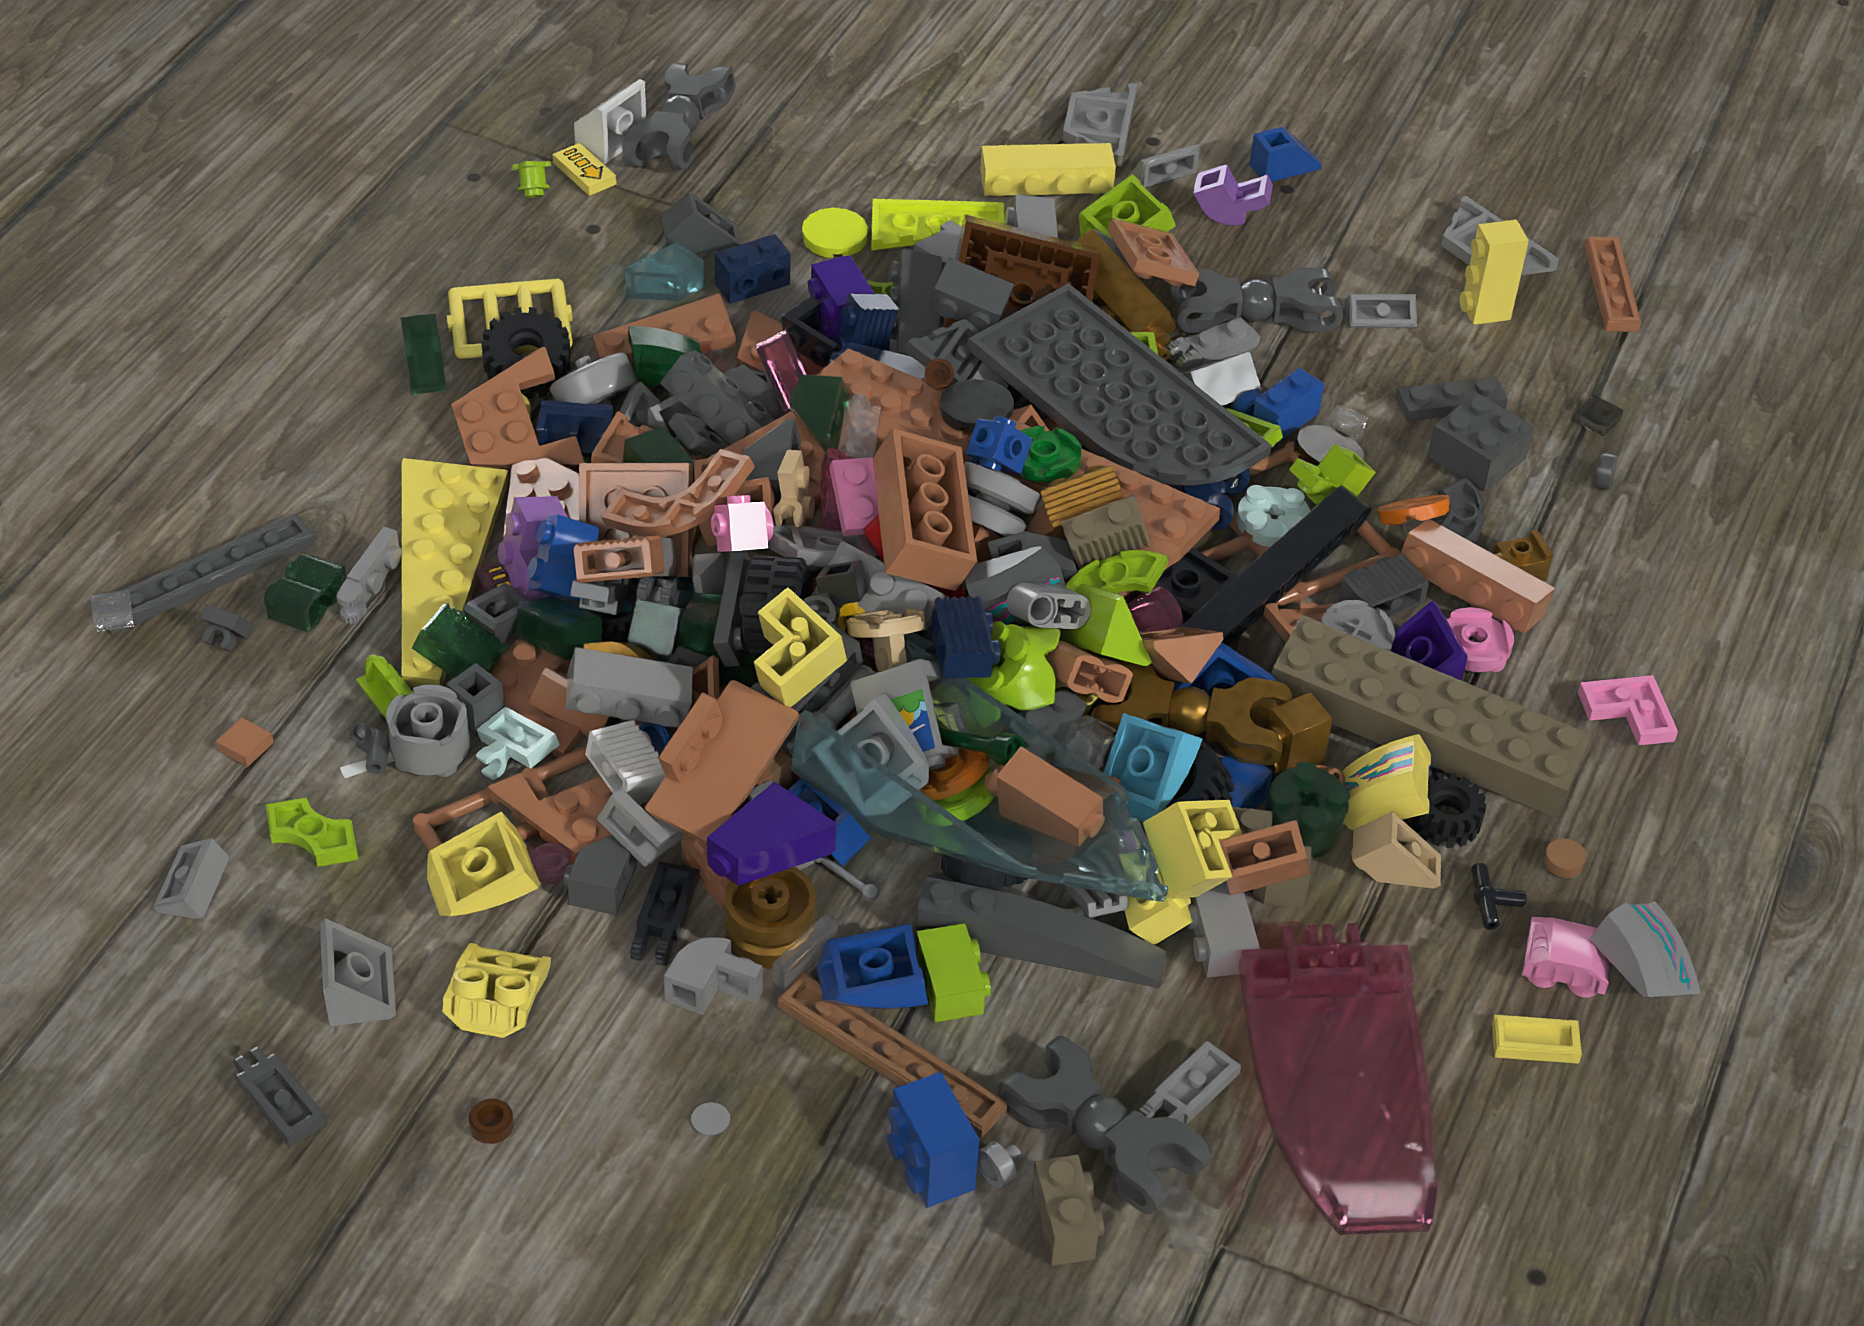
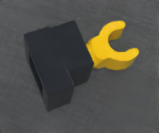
M861 560L824 566L816 578L819 593L829 592L834 606L840 605V615L837 621L839 629L843 632L847 628V616L855 617L857 614L866 613L858 605V602L862 600L868 590Z

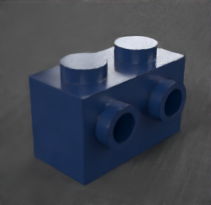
M776 234L714 253L715 285L730 304L790 285L791 253Z

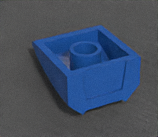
M911 924L828 940L825 944L817 965L824 1001L864 1009H901L928 1005L924 978L918 964Z

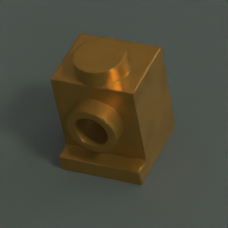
M1538 530L1531 531L1528 537L1496 543L1494 555L1542 581L1547 580L1553 553Z

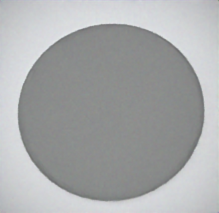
M713 1102L704 1103L693 1111L691 1123L694 1129L701 1134L716 1135L728 1127L730 1114L721 1104Z

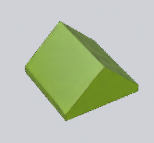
M1085 584L1077 586L1075 592L1085 596L1090 602V616L1087 622L1080 628L1064 629L1060 641L1147 667L1151 664V658L1148 651L1144 648V642L1124 597Z

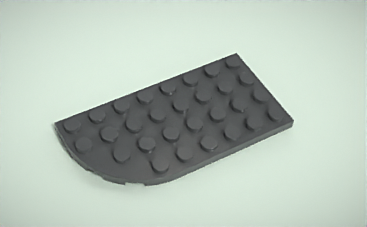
M1069 283L968 339L967 349L1064 430L1075 436L1092 453L1160 483L1202 485L1219 482L1242 473L1269 456L1271 444Z

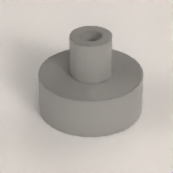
M992 1141L979 1149L977 1165L984 1178L993 1187L1001 1189L1017 1178L1015 1163L1022 1159V1154L1014 1144L1004 1149L999 1143Z

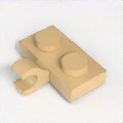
M787 450L777 472L781 499L773 509L776 526H781L783 519H785L786 525H795V527L805 526L808 519L813 518L815 511L814 498L809 496L808 492L810 471L808 466H804L801 450Z

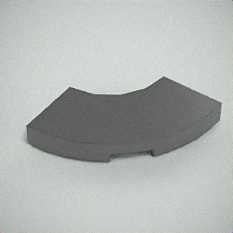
M1464 477L1439 491L1438 495L1449 496L1451 507L1450 511L1446 514V519L1440 525L1475 544L1483 527L1484 503L1476 487Z

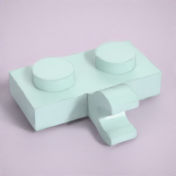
M507 707L501 709L476 729L480 740L489 745L478 751L476 759L486 765L489 764L482 770V774L492 780L497 779L503 774L510 757L532 768L560 745L554 732Z

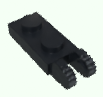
M661 861L658 863L636 922L637 930L631 946V959L641 961L650 935L661 938L655 952L656 964L667 965L672 952L673 942L678 939L700 879L699 869Z

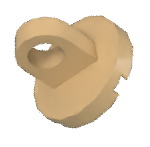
M920 609L903 610L904 616L902 614H894V611L889 610L857 614L855 617L847 620L848 635L860 638L873 637L875 662L878 672L906 663L904 634L926 629V612Z

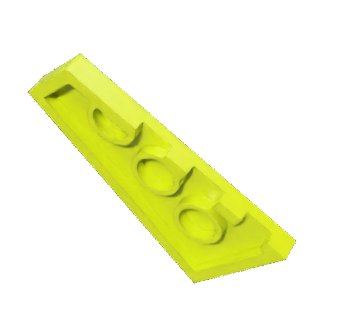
M873 199L871 251L914 245L940 232L941 225L949 220L962 227L964 215L1004 224V202Z

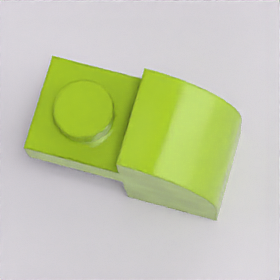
M1337 444L1332 446L1318 466L1297 458L1289 469L1299 479L1297 486L1316 505L1321 503L1341 485L1358 496L1376 473L1355 452Z

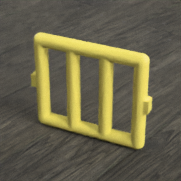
M546 279L451 288L448 291L450 315H447L448 332H452L455 356L459 359L483 357L482 343L467 344L462 300L483 299L486 327L490 330V321L495 318L500 322L497 297L517 296L518 305L522 308V313H529V307H533L531 295L552 293L555 317L562 321V328L566 326L571 348L573 344L570 321H573L571 305H567L563 281L561 279ZM522 345L514 349L513 353H533L539 348L532 345Z

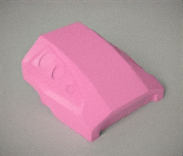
M1531 918L1522 976H1526L1535 986L1548 988L1554 986L1557 982L1567 984L1572 993L1580 997H1592L1597 993L1605 995L1609 983L1608 971L1610 961L1589 939L1597 928L1557 918Z

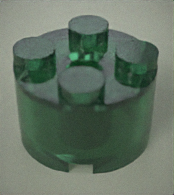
M1300 762L1295 767L1283 771L1274 779L1264 810L1272 811V826L1297 820L1303 845L1312 847L1311 855L1314 854L1313 858L1321 857L1329 853L1338 843L1349 809L1350 792L1332 774L1317 768L1311 762Z

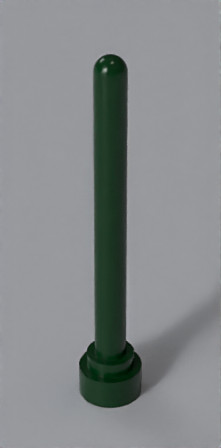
M938 727L943 745L989 754L990 758L998 765L1005 766L1021 746L1025 748L1023 738L1015 734L1000 733L993 738Z

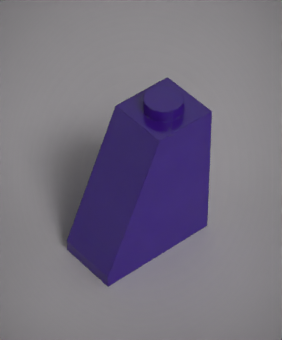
M773 782L707 837V865L717 875L725 876L739 886L832 854L836 850V822L776 782Z

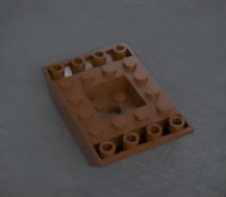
M964 215L955 260L1014 284L1007 306L1000 319L1001 321L1068 283L1092 302L1100 254L1097 248ZM1023 292L1028 295L1030 300H1018L1013 293ZM944 317L942 327L948 328L957 321ZM1006 382L1008 384L1006 389L1010 392L1015 404L1022 394Z

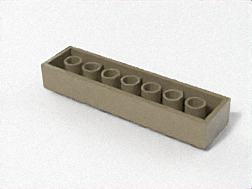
M1301 615L1271 673L1275 681L1287 685L1292 693V700L1311 692L1333 718V725L1381 745L1420 734L1431 753V766L1447 773L1457 774L1456 776L1461 779L1464 776L1470 779L1469 782L1554 818L1558 815L1592 736L1587 732L1304 615Z

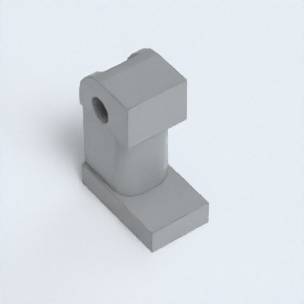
M622 788L610 796L597 817V820L644 867L679 843L681 836L686 834L649 815L646 809L644 810Z

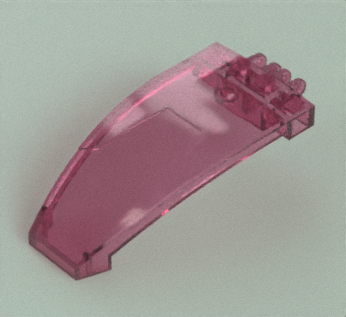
M1348 923L1345 931L1346 942L1336 943L1332 924H1323L1321 933L1322 943L1319 942L1316 925H1307L1304 933L1306 944H1295L1294 932L1291 926H1282V949L1242 950L1238 966L1255 1075L1267 1117L1283 1156L1311 1202L1339 1235L1429 1231L1433 1221L1439 1181L1435 1182L1429 1090L1412 991L1414 978L1408 945L1370 946L1368 942H1361L1357 923Z

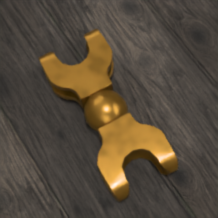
M1109 658L1128 668L1132 672L1133 677L1125 694L1128 700L1118 705H1099L1091 713L1088 727L1094 737L1114 742L1122 715L1125 713L1167 728L1170 725L1173 729L1190 735H1199L1206 731L1207 741L1220 743L1224 746L1226 752L1238 762L1273 765L1280 759L1282 754L1280 737L1274 731L1257 726L1254 721L1270 717L1271 708L1292 700V693L1287 685L1277 681L1251 677L1238 682L1228 689L1213 688L1212 697L1205 690L1197 687H1182L1174 692V682L1162 680L1156 675L1151 666L1148 665L1146 667L1116 658Z

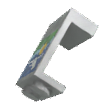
M917 659L850 682L857 715L874 698L883 693L888 696L916 738L927 760L929 770L944 767L946 765L945 759L959 755L957 747L942 745L928 682L941 678L938 662Z

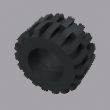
M754 556L745 577L742 600L743 636L750 653L764 654L773 646L764 637L758 616L759 610L787 587L801 600L811 596L810 572L804 558Z

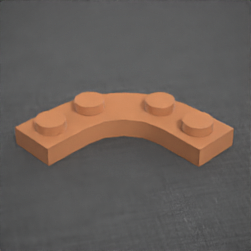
M720 449L701 476L687 489L678 494L663 498L649 497L621 489L601 515V519L606 527L645 537L655 535L666 537L689 530L712 518L715 505H726L727 497L736 494L755 466L750 456Z

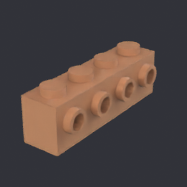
M1431 519L1424 521L1408 533L1401 551L1428 581L1439 586L1443 592L1461 598L1471 604L1473 608H1481L1492 612L1493 617L1500 621H1506L1512 630L1520 631L1523 634L1543 619L1555 590L1551 585Z

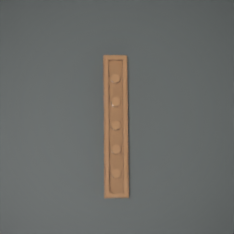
M803 973L778 998L779 1009L898 1086H903L942 1072L980 1139L1007 1111V1101L866 1011L857 1007L843 1006L824 1001L820 982L806 973Z

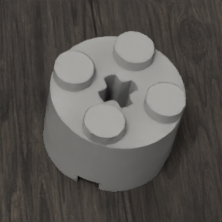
M421 685L414 687L413 693L403 698L402 694H400L390 703L386 713L391 754L396 768L403 772L418 775L448 777L454 774L457 766L466 758L470 749L467 710L464 702L462 704L457 699V694L447 687Z

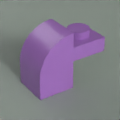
M1226 164L1197 173L1193 194L1202 210L1211 219L1226 225L1245 224L1247 211H1257L1270 204L1273 184L1268 175L1238 184Z

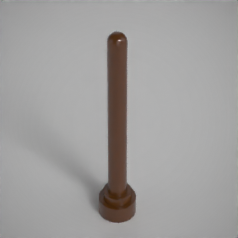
M944 359L930 361L924 370L926 384L936 390L948 387L954 377L952 365Z

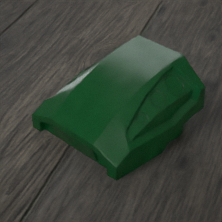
M628 326V342L632 348L635 375L638 381L642 382L645 386L661 385L660 382L681 355L694 350L702 354L698 339L691 336L652 327Z

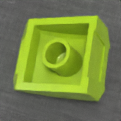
M1133 174L1081 211L1078 216L1081 236L1091 229H1097L1111 237L1107 229L1112 218L1166 232L1176 226L1170 209L1165 204L1160 203L1145 189Z

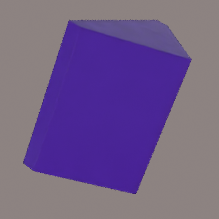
M1433 600L1395 631L1394 641L1390 650L1393 653L1461 681L1468 658L1467 653L1438 604Z

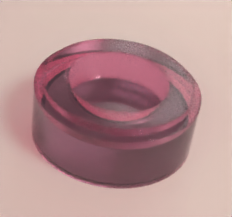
M557 843L542 844L535 848L530 855L538 880L546 884L562 881L566 867L571 863V855L568 849Z

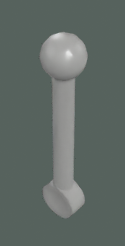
M827 856L814 860L815 863H823L859 889L865 901L872 902L877 899L878 888L876 885L864 884Z

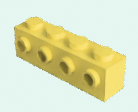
M1111 143L982 146L980 173L984 196L1002 197L1015 194L1027 196L1051 194L1097 195L1107 193L1114 188L1116 166Z

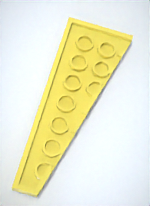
M403 458L402 679L409 687L421 685L443 686L465 618L463 609L465 604L471 599L509 483L508 470Z

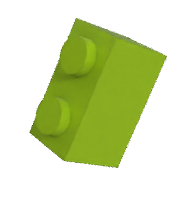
M966 924L917 931L916 953L918 964L922 970L926 995L934 1022L983 1015L985 997L991 995L990 980L986 971L980 972L978 965L981 961L979 944L977 939H970Z

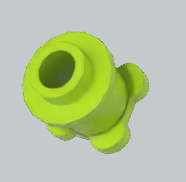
M525 161L520 164L511 165L512 171H519L520 187H517V192H523L525 198L543 197L544 191L550 189V185L546 184L545 168L551 167L550 161Z

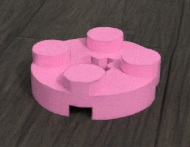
M1473 607L1460 608L1451 612L1450 618L1446 619L1468 655L1465 666L1467 671L1499 672L1504 669L1506 661L1511 655L1514 643V634L1511 627L1504 620L1501 624L1493 619V613L1485 609ZM1469 637H1476L1480 643L1470 641Z

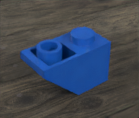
M1283 127L1255 133L1253 136L1249 165L1259 177L1268 175L1271 182L1321 169V162L1310 149Z

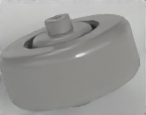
M615 353L594 362L587 355L575 361L577 370L552 383L550 392L554 400L559 402L613 406L610 399L630 389L631 386L637 383L638 379L625 353Z

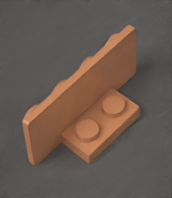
M735 680L729 682L718 700L702 692L658 757L666 777L645 806L647 813L707 844V837L738 812L799 720L798 712Z

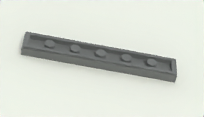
M295 513L93 603L94 612L110 634L114 635L314 545V534Z

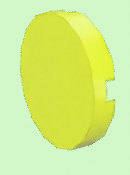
M844 208L820 209L810 214L803 221L802 236L804 245L811 252L825 258H833L834 254H842V257L852 256L860 252L867 244L868 226L864 218L856 212Z

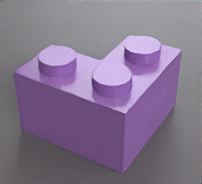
M557 496L515 497L511 513H508L506 516L504 540L498 546V558L510 576L511 586L534 603L565 602L564 599L529 589L530 579L527 578L528 565L531 559L538 554L539 542L536 541V532L539 524L546 520V517L549 515L558 514L568 517Z

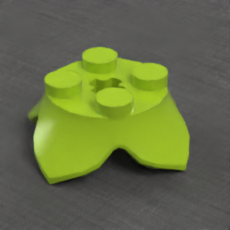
M1001 621L993 623L991 639L998 640L999 663L993 664L990 678H967V683L972 689L973 703L978 719L985 727L998 722L1002 718L1004 709H1006L1005 705L1018 710H1034L1054 703L1056 679L1054 670L1045 656L1055 650L1059 644L1061 631L1058 628H1043L1034 625L1021 627L1014 624L1005 625Z

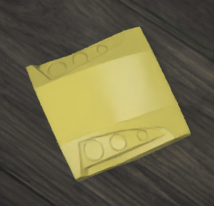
M469 943L457 961L451 982L443 996L442 1012L461 1030L504 1038L524 1028L527 1024L528 1014L535 996L547 978L551 957L542 956V958L478 947V944Z

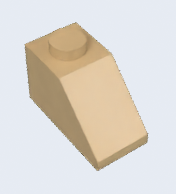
M1394 812L1353 830L1352 861L1376 882L1432 889L1441 886V855Z

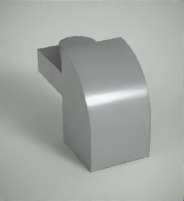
M709 937L689 943L677 953L664 975L665 1002L704 1015L717 990L755 1004L763 992V966L754 963L748 958L731 955V940L725 938Z

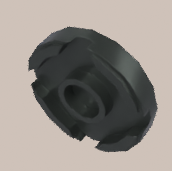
M980 379L963 380L948 386L942 393L940 414L943 421L953 429L961 431V427L970 429V433H973L977 419L993 421L995 416L1009 419L1013 415L1014 400L1010 392L1000 384Z

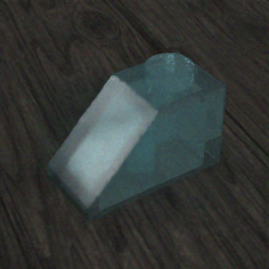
M677 241L625 268L626 295L629 298L679 301L704 288V261Z

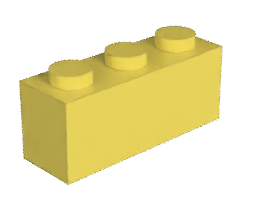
M1517 220L1478 224L1476 237L1471 242L1472 256L1470 265L1465 270L1466 284L1464 292L1460 294L1461 309L1467 313L1473 325L1511 320L1529 243Z

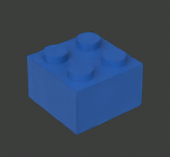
M942 1072L894 1088L892 1108L888 1109L891 1133L887 1135V1143L892 1156L896 1160L901 1158L906 1168L905 1176L911 1191L914 1194H920L927 1208L974 1191L976 1186L979 1138Z

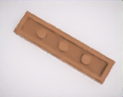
M1586 237L1584 248L1605 331L1639 332L1641 320L1619 238Z

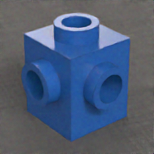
M995 416L993 421L977 419L966 455L979 462L978 465L987 469L991 468L997 471L1021 474L1032 438L1015 428L1016 423L1010 419Z

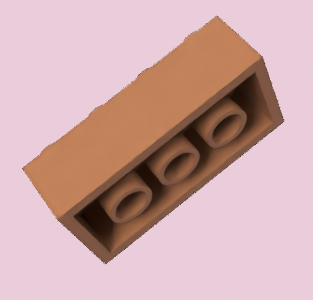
M892 428L873 457L885 573L956 591L977 563L962 447Z

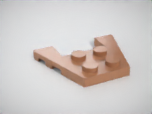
M546 347L539 348L451 404L471 466L511 471L512 464L521 463L525 460L548 458L566 468H572V471H579V463H585L576 436L541 446L538 444L521 390L555 380Z
M517 639L492 671L491 675L503 684L505 707L556 734L560 745L552 752L555 758L572 752L582 739L581 728L554 719L528 702L545 667L556 658L570 665L575 647L584 649V645Z
M521 773L488 786L489 797L497 805L502 803L512 811V816L521 823L527 822L539 831L542 839L573 862H575L580 848L612 835L597 820V817L613 794L601 776L542 800L537 799ZM643 802L640 806L645 810L646 805Z

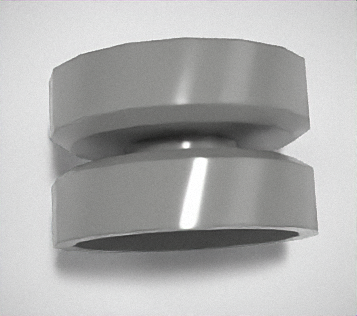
M965 462L967 490L977 494L976 497L968 495L972 524L981 525L1001 538L1027 531L1028 527L1025 522L1009 513V510L1011 509L1026 515L1034 514L1042 496L1033 489L1021 484L1017 479L1000 471Z

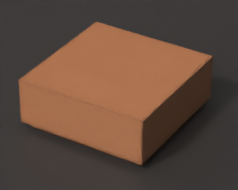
M243 717L215 741L217 751L246 767L251 765L274 743L272 733Z

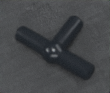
M1477 863L1472 866L1471 871L1476 890L1474 892V900L1479 905L1484 928L1494 930L1500 925L1496 905L1523 907L1527 901L1526 893L1520 890L1494 889L1491 886L1487 866L1484 863Z

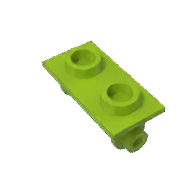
M373 654L365 660V675L357 678L356 682L386 719L387 709L392 700L402 694L403 698L413 693V691L393 666L387 664L384 657Z

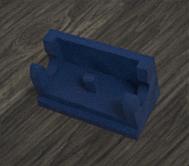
M542 400L537 422V432H540L538 437L539 446L576 436L582 456L591 457L614 418L613 406Z

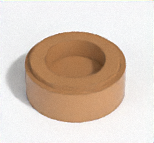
M1565 838L1550 842L1544 855V865L1547 870L1561 878L1578 876L1582 872L1586 861L1584 848L1579 843Z

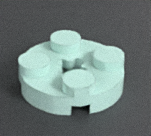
M1253 485L1247 489L1246 495L1239 502L1237 525L1242 533H1244L1245 529L1247 533L1252 535L1253 542L1271 547L1310 512V508L1304 501V493L1299 489ZM1270 515H1277L1278 519H1271Z

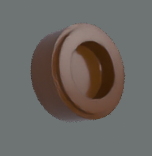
M485 1099L474 1105L469 1113V1126L472 1136L486 1144L499 1143L505 1140L511 1134L514 1127L513 1113L510 1106L499 1099Z

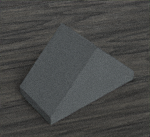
M504 583L467 602L463 610L469 629L500 650L533 610L535 603L507 583Z

